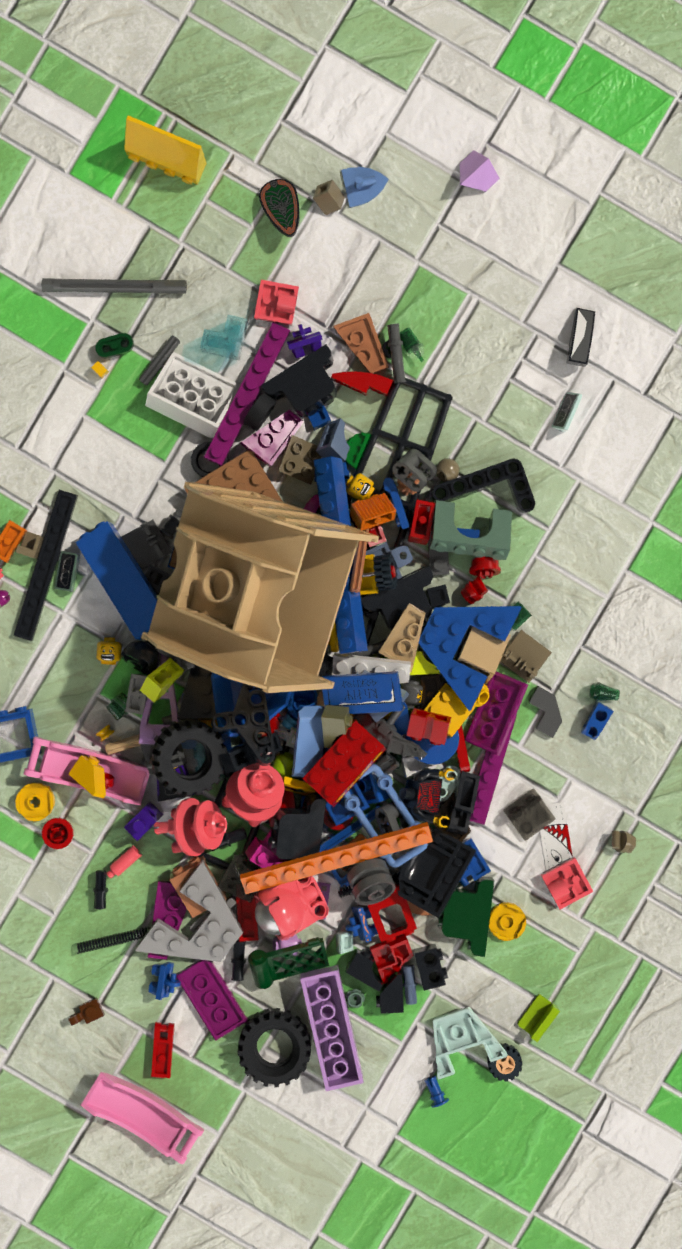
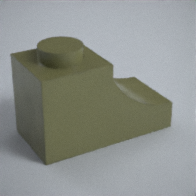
M325 706L321 716L324 748H331L336 737L341 734L346 735L348 727L352 726L353 718L349 714V707Z

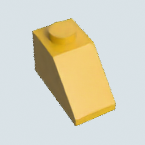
M81 755L69 772V775L92 796L104 798L106 796L104 768L98 764L100 761L94 756L90 755L87 757Z

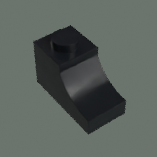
M357 948L346 966V973L380 991L383 981L373 971L374 958L372 954L365 949L359 950Z

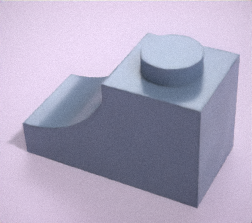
M341 418L326 424L316 450L322 458L332 456L341 458L342 462L347 458L350 446L345 439V422Z

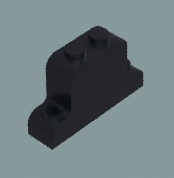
M325 344L262 384L263 391L275 401L286 397L296 414L300 417L314 415L323 405L328 406L337 395L335 385L325 371L333 365L334 360L331 350Z
M430 566L421 567L402 576V578L398 579L396 589L378 590L377 594L362 595V608L367 609L369 612L379 609L387 628L390 630L393 629L409 603L426 613L423 623L427 622L426 618L431 616L432 608L423 588L430 585L433 579Z
M310 793L305 797L303 807L279 808L270 821L271 837L268 839L269 849L278 858L297 859L320 852L326 800L318 793Z

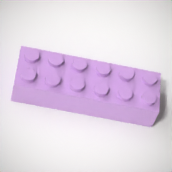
M338 965L302 973L300 980L325 1090L330 1091L364 1083Z

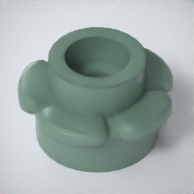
M353 989V991H349L346 995L347 1004L350 1007L359 1008L365 1001V996L359 989Z

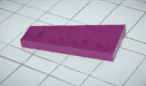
M158 880L152 925L159 918L178 931L187 908L171 882ZM148 953V958L167 960L168 955Z

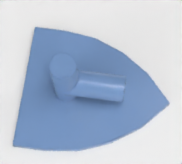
M353 167L341 170L349 208L368 203L377 197L389 180L380 172L370 168Z

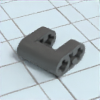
M417 449L409 450L394 464L392 470L393 474L414 492L421 491L426 486L427 481L433 479L437 474L436 466ZM427 468L430 470L429 474L425 473ZM416 479L420 481L418 485L414 483Z
M393 801L376 809L375 817L381 834L400 830L396 818H399L403 829L408 827L407 822ZM411 814L415 821H419Z

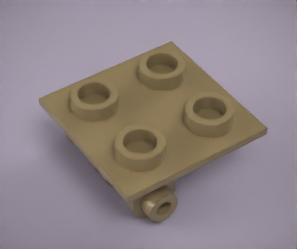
M291 435L278 471L311 485L315 474L314 460L322 458L316 452L318 446Z
M521 630L503 653L500 662L530 683L537 676L539 669L552 652Z

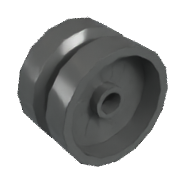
M376 858L366 860L357 864L348 872L346 877L351 889H353L352 892L356 903L359 905L376 904L388 898L395 891V883L392 876L389 875L390 872L384 860Z

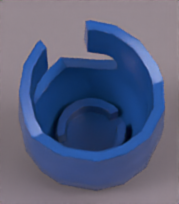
M316 690L292 691L287 705V713L292 718L298 720V712L304 706H317L318 695Z

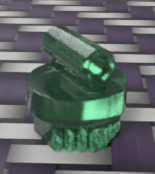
M121 692L106 707L116 720L129 713L125 712L127 695Z

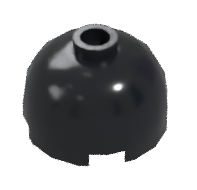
M135 640L129 643L120 654L126 663L129 660L135 666V670L147 676L156 670L160 664L159 653L148 640Z

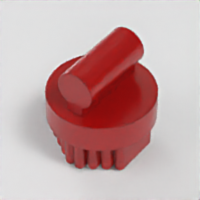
M481 578L469 581L461 590L462 596L471 605L476 601H480L484 594L488 592Z

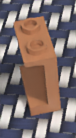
M204 856L192 858L188 861V864L183 867L178 866L174 868L170 874V882L192 918L205 912L207 909L182 894L180 888L202 859L205 861ZM205 862V865H206V867L208 868V870H209L211 876H213L212 872L210 871L209 867L207 866V864H206V862ZM215 879V883L220 888L226 900L225 890L223 889V887L219 886L218 882Z

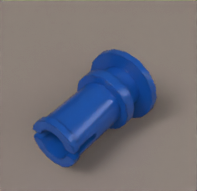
M436 1075L424 1080L431 1094L430 1099L434 1102L431 1104L432 1108L442 1106L449 1101V1098H444L445 1093L441 1091Z

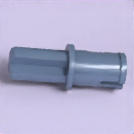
M414 965L402 966L406 1004L413 1005L417 1003V982H415Z

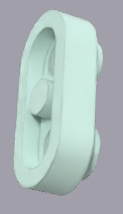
M454 765L445 767L454 770L448 771L446 774L448 777L450 772H454L455 777L453 780L449 781L444 777H439L442 779L441 788L445 789V794L440 795V801H446L457 786L461 772Z

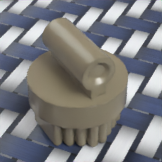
M612 831V849L621 853H632L636 847V837L626 831Z

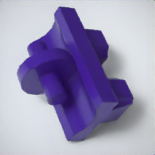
M299 324V331L292 332L294 338L301 337L287 341L288 348L292 350L295 358L305 356L303 346L310 344L313 353L322 347L321 340L323 339L320 331L305 336V334L312 332L311 327L303 329L302 324Z

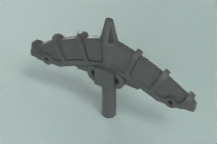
M403 710L392 712L388 719L382 718L377 723L369 713L354 714L353 719H357L360 725L385 746L387 754L392 752L402 755V758L411 756L418 757L419 760H422L428 754L413 741L406 740L397 733L394 723Z

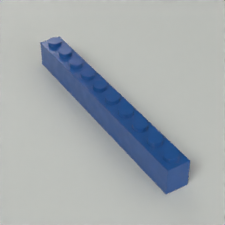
M330 456L314 460L321 516L351 526L342 459ZM353 563L335 619L340 654L368 651L360 592L350 591Z

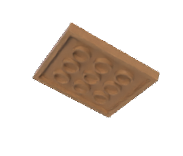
M246 450L194 482L253 491L282 501L254 453L250 450Z

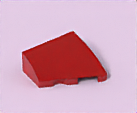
M403 934L396 936L394 941L388 943L383 941L370 946L383 984L388 983V978L395 971L398 972L402 965L414 956L408 939Z

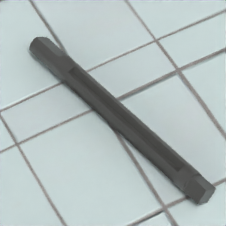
M42 278L41 287L42 292L186 294L187 281Z

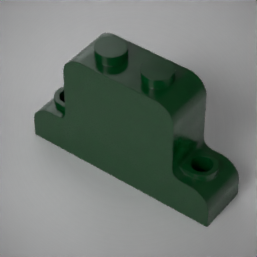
M483 876L479 878L478 881H475L474 890L456 888L447 907L438 919V926L441 927L446 937L468 939L467 949H471L475 956L485 957L494 889L493 877Z

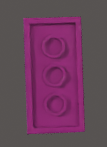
M496 671L487 684L489 699L484 705L477 708L465 741L500 756L529 684Z
M199 960L176 975L177 980L181 981L182 988L215 1041L248 1021L247 1016L213 961Z

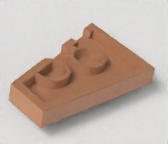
M369 313L333 326L369 373L374 374L389 368Z

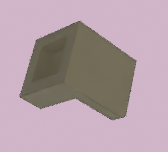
M333 180L318 185L313 196L314 201L325 215L340 210L345 198Z
M26 532L22 545L17 546L16 553L37 559L44 537Z

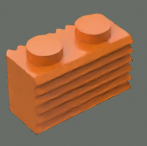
M385 493L375 494L366 500H357L351 504L350 517L360 530H366L395 519L396 514L395 507Z

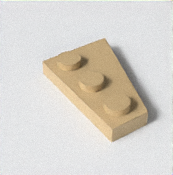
M409 603L381 646L379 653L392 660L410 661V672H412L426 613Z

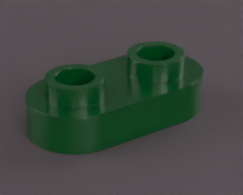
M120 333L100 339L96 343L95 350L100 357L108 359L129 353L134 347V341L129 334ZM123 341L128 342V345L126 347L121 346V343ZM105 346H109L108 352H103Z

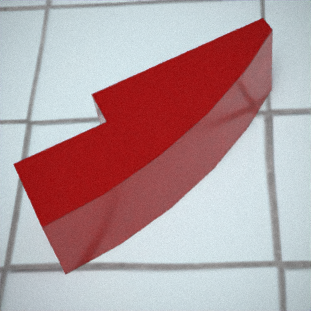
M367 372L333 373L331 376L332 381L365 396L370 389L386 397L393 383L392 379Z

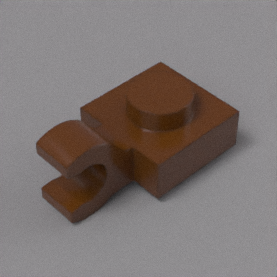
M96 997L79 1005L80 1011L69 1016L68 1020L71 1026L83 1019L88 1024L103 1017L105 1013Z

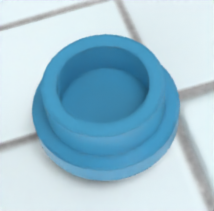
M288 713L285 716L282 715L281 724L288 730H296L298 720L292 718Z

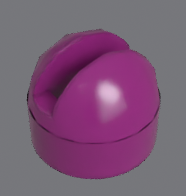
M0 590V605L2 607L10 601V595H8L6 590Z

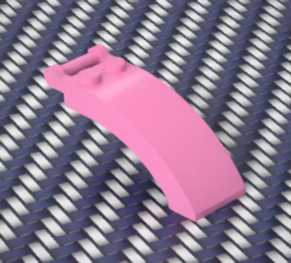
M33 737L32 743L34 745L28 766L24 769V775L86 790L69 775V772L81 755L87 757L91 755L100 761L98 764L104 768V772L113 775L115 778L113 781L114 786L106 789V796L125 803L141 805L150 775L146 766L99 751ZM41 746H46L40 769L36 771L35 766Z
M104 1072L99 1074L80 1105L93 1116L104 1118L129 1130L163 1155L172 1157L180 1164L185 1163L187 1154L197 1138L204 1132L202 1127L194 1124L163 1100L128 1081ZM187 1130H190L192 1132L182 1150L178 1152L176 1150Z

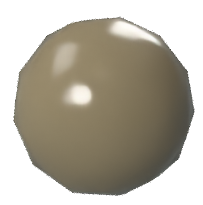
M444 458L436 465L437 477L443 482L456 479L459 476L460 468L453 459Z

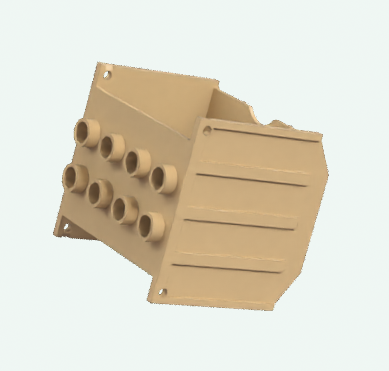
M185 481L184 488L188 489V494L179 526L176 527L177 533L174 540L177 552L176 567L172 575L162 583L160 593L157 595L158 600L149 632H143L141 639L148 640L156 648L222 677L262 688V691L266 693L333 689L335 682L318 675L359 541L378 542L379 536L257 492Z

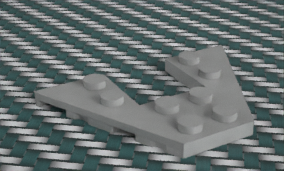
M202 859L182 885L180 892L210 911L190 938L157 918L138 943L135 951L221 962L243 934L241 925L237 922L232 909L229 908L223 893L215 883L214 877L211 876L205 861Z

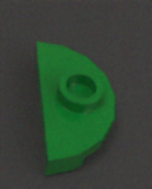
M369 433L355 434L347 441L350 448L346 461L355 470L371 434Z

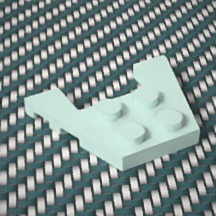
M469 1006L433 1019L438 1080L455 1073L449 1058L450 1054L483 1044L490 1062L506 1058L508 1055Z

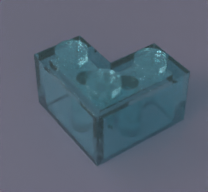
M228 315L224 333L204 329L200 346L201 351L239 361L248 326L247 319Z

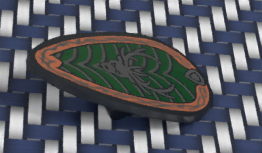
M275 179L267 182L259 193V201L263 211L281 234L293 237L297 232L300 221L299 199L296 188L291 182L284 179Z

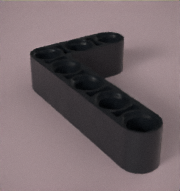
M515 458L439 484L434 487L431 493L435 502L436 500L448 501L507 480L519 512L528 513L535 507V499L521 461ZM510 463L517 465L518 470L516 473H511L508 470ZM495 469L499 472L500 476L498 479L491 478V470ZM479 476L482 481L481 485L475 486L472 483V477ZM516 481H521L524 484L522 491L515 489ZM454 483H462L463 491L456 492L453 487ZM437 489L445 491L446 495L443 499L436 497L435 492ZM523 499H527L530 502L529 509L522 508L521 501Z

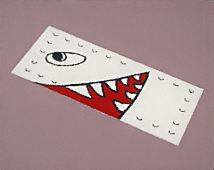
M564 802L536 806L546 872L573 858Z

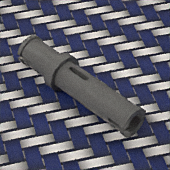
M399 323L387 325L389 335L388 347H390L394 383L406 382L401 347L403 341L400 338Z

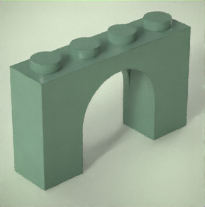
M436 500L431 527L430 549L438 552H453L458 555L491 557L495 560L507 559L511 545L512 511L493 508L489 518L488 534L481 538H470L461 534L454 524L455 503Z

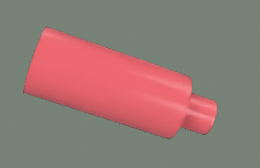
M134 845L131 846L110 865L111 869L107 872V875L110 878H113L115 875H121L142 856L141 852Z

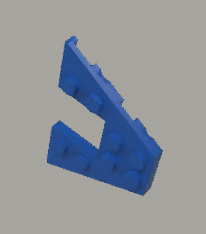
M521 606L434 608L418 644L468 711L472 710L488 677L453 660L469 625L505 642L522 608Z

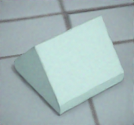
M336 931V951L339 954L353 951L352 931Z

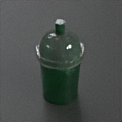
M408 327L400 332L403 347L408 357L419 359L420 362H423L424 345L418 340L411 328Z

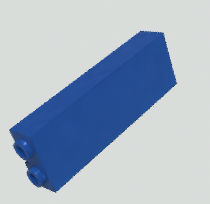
M108 521L100 522L95 526L96 529L82 534L79 537L80 540L75 543L134 638L142 640V633L149 632L158 600L157 594L115 526Z

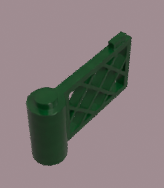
M316 937L307 940L308 942L268 953L263 950L251 952L248 956V962L256 987L267 989L276 980L329 966L323 938ZM320 946L317 951L311 950L313 947ZM295 952H301L298 956L292 955ZM306 954L311 955L308 960L304 959ZM282 957L280 961L273 960V958ZM317 958L324 959L323 961L314 962ZM288 959L293 961L290 965L285 963ZM298 963L304 964L301 967H295ZM280 968L285 969L282 972L276 973Z

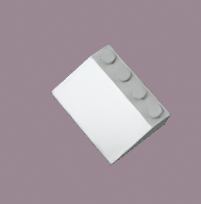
M173 352L147 393L145 406L213 439L240 384Z

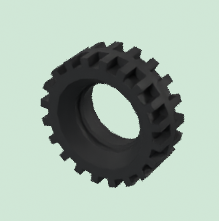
M268 1008L261 1014L257 1012L251 1020L249 1019L246 1022L245 1027L241 1031L237 1051L240 1057V1066L245 1068L247 1076L251 1075L254 1082L261 1081L265 1087H268V1084H274V1088L279 1087V1084L285 1083V1085H289L291 1080H297L300 1073L306 1070L311 1054V1037L308 1034L306 1024H302L299 1016L294 1017L291 1015L289 1010L283 1012L280 1011V1008H276V1011H270ZM272 1029L281 1030L290 1037L293 1045L292 1052L283 1062L269 1063L260 1056L257 1042L266 1031Z

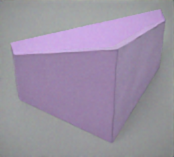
M475 150L460 162V185L486 192L500 179L489 158Z

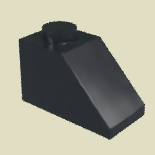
M399 970L390 977L388 983L381 987L379 991L380 996H376V1007H380L381 1014L404 1013L402 970Z

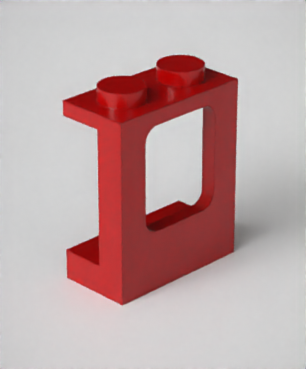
M399 883L395 884V891L388 898L376 904L368 905L381 942L385 941L388 943L394 941L396 936L402 934L408 936L417 929L407 900L398 896ZM394 904H399L407 924L386 932L379 911Z

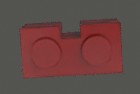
M414 708L410 716L406 736H410L413 740L421 741L423 738L429 739L433 745H445L452 717Z

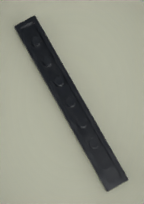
M60 489L58 491L13 636L29 641L34 640L78 495Z

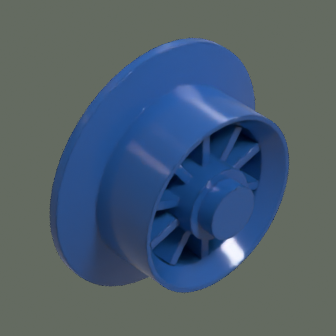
M457 730L451 738L448 736L445 745H433L429 739L425 738L421 741L413 740L410 736L406 735L405 739L413 741L428 753L422 760H419L418 757L414 758L425 764L436 765L446 762L455 754L459 745V732Z

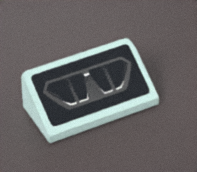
M571 392L565 394L552 424L554 429L561 432H566L569 429L582 394Z

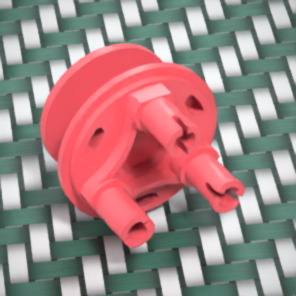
M259 763L248 765L234 772L229 778L226 785V795L222 798V805L225 808L231 807L238 816L248 820L252 827L259 826L262 821L270 819L278 812L284 795L283 779L279 772L270 765L262 766Z
M186 798L179 803L177 808H173L171 810V817L173 819L154 824V827H159L154 829L155 834H174L176 841L171 845L173 853L184 852L188 856H199L205 849H216L221 844L227 830L226 817L222 815L217 804L210 800L199 802L195 798Z

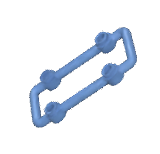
M373 764L360 779L374 772L377 776L378 787L386 790L407 822L408 827L421 824L413 819L394 790L391 776L383 773L378 765ZM348 791L344 796L345 807L347 810L355 813L370 838L378 836L359 807L360 801L358 796ZM428 843L416 846L396 860L393 859L391 854L379 858H384L390 867L397 868L423 852L427 848Z

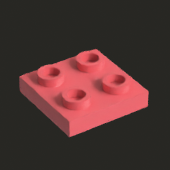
M261 280L254 319L292 326L299 286Z
M575 857L541 874L560 910L593 892Z

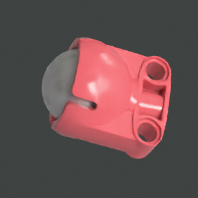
M313 876L302 878L300 881L295 880L263 889L255 895L257 904L255 918L258 926L264 932L275 935L281 941L290 939L314 922L324 919L329 912L325 898ZM320 905L319 912L315 913V908Z

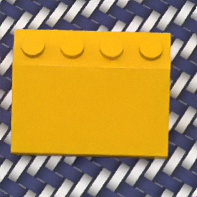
M129 115L127 116L124 150L130 160L134 162H139L140 160L145 162L146 166L156 170L159 168L164 170V173L170 177L176 175L187 184L192 185V183L198 185L207 164L200 145Z

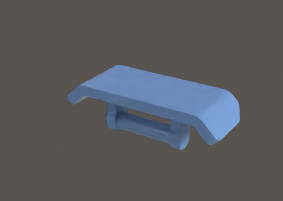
M304 706L298 712L292 777L304 778L322 758L324 739L321 716L325 709L324 706Z

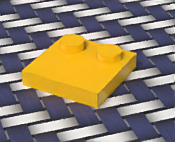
M445 683L424 710L452 717L448 736L451 738L476 707L473 706L472 710L468 711L454 690Z

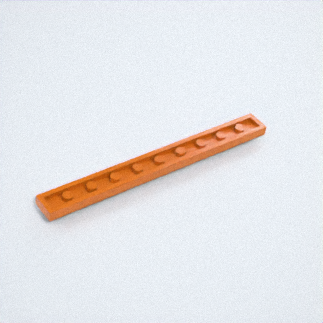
M428 822L240 874V880L245 894L431 843L433 839Z

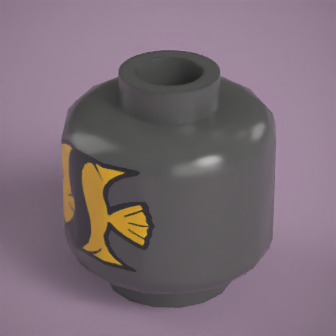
M409 680V683H400V688L409 693V696L404 701L407 707L414 708L415 705L421 704L423 687L419 685V682Z

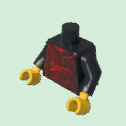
M445 768L443 771H439V769H423L414 775V778L406 781L405 788L399 790V797L404 799L405 807L410 808V813L417 820L430 824L434 822L442 828L448 827L441 824V819L449 820L448 817H435V815H438L442 787V779L439 777H444L451 781L454 777H447L446 774L448 771L454 770L451 768Z

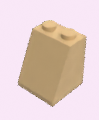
M471 626L455 661L488 676L484 683L486 685L494 676L511 635L508 634L505 642Z

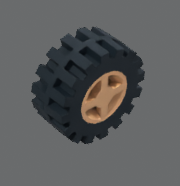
M505 1043V1045L501 1044V1046L508 1054L506 1059L490 1062L487 1056V1064L494 1078L508 1082V1079L512 1081L515 1076H519L523 1063L518 1050L514 1046H509Z

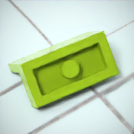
M538 994L517 1024L528 1032L534 1041L538 1042L560 1011L556 1005L541 994Z

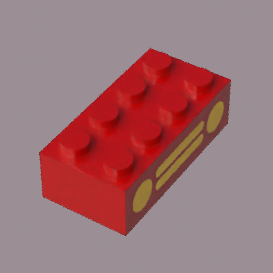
M355 720L352 726L348 728L346 735L343 734L304 776L303 780L330 805L335 807L384 753L386 748Z

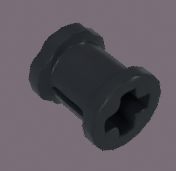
M170 514L169 520L159 530L173 540V535L176 533V527L179 526L180 521Z

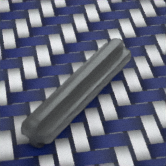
M172 335L139 377V380L144 385H148L180 344V340Z

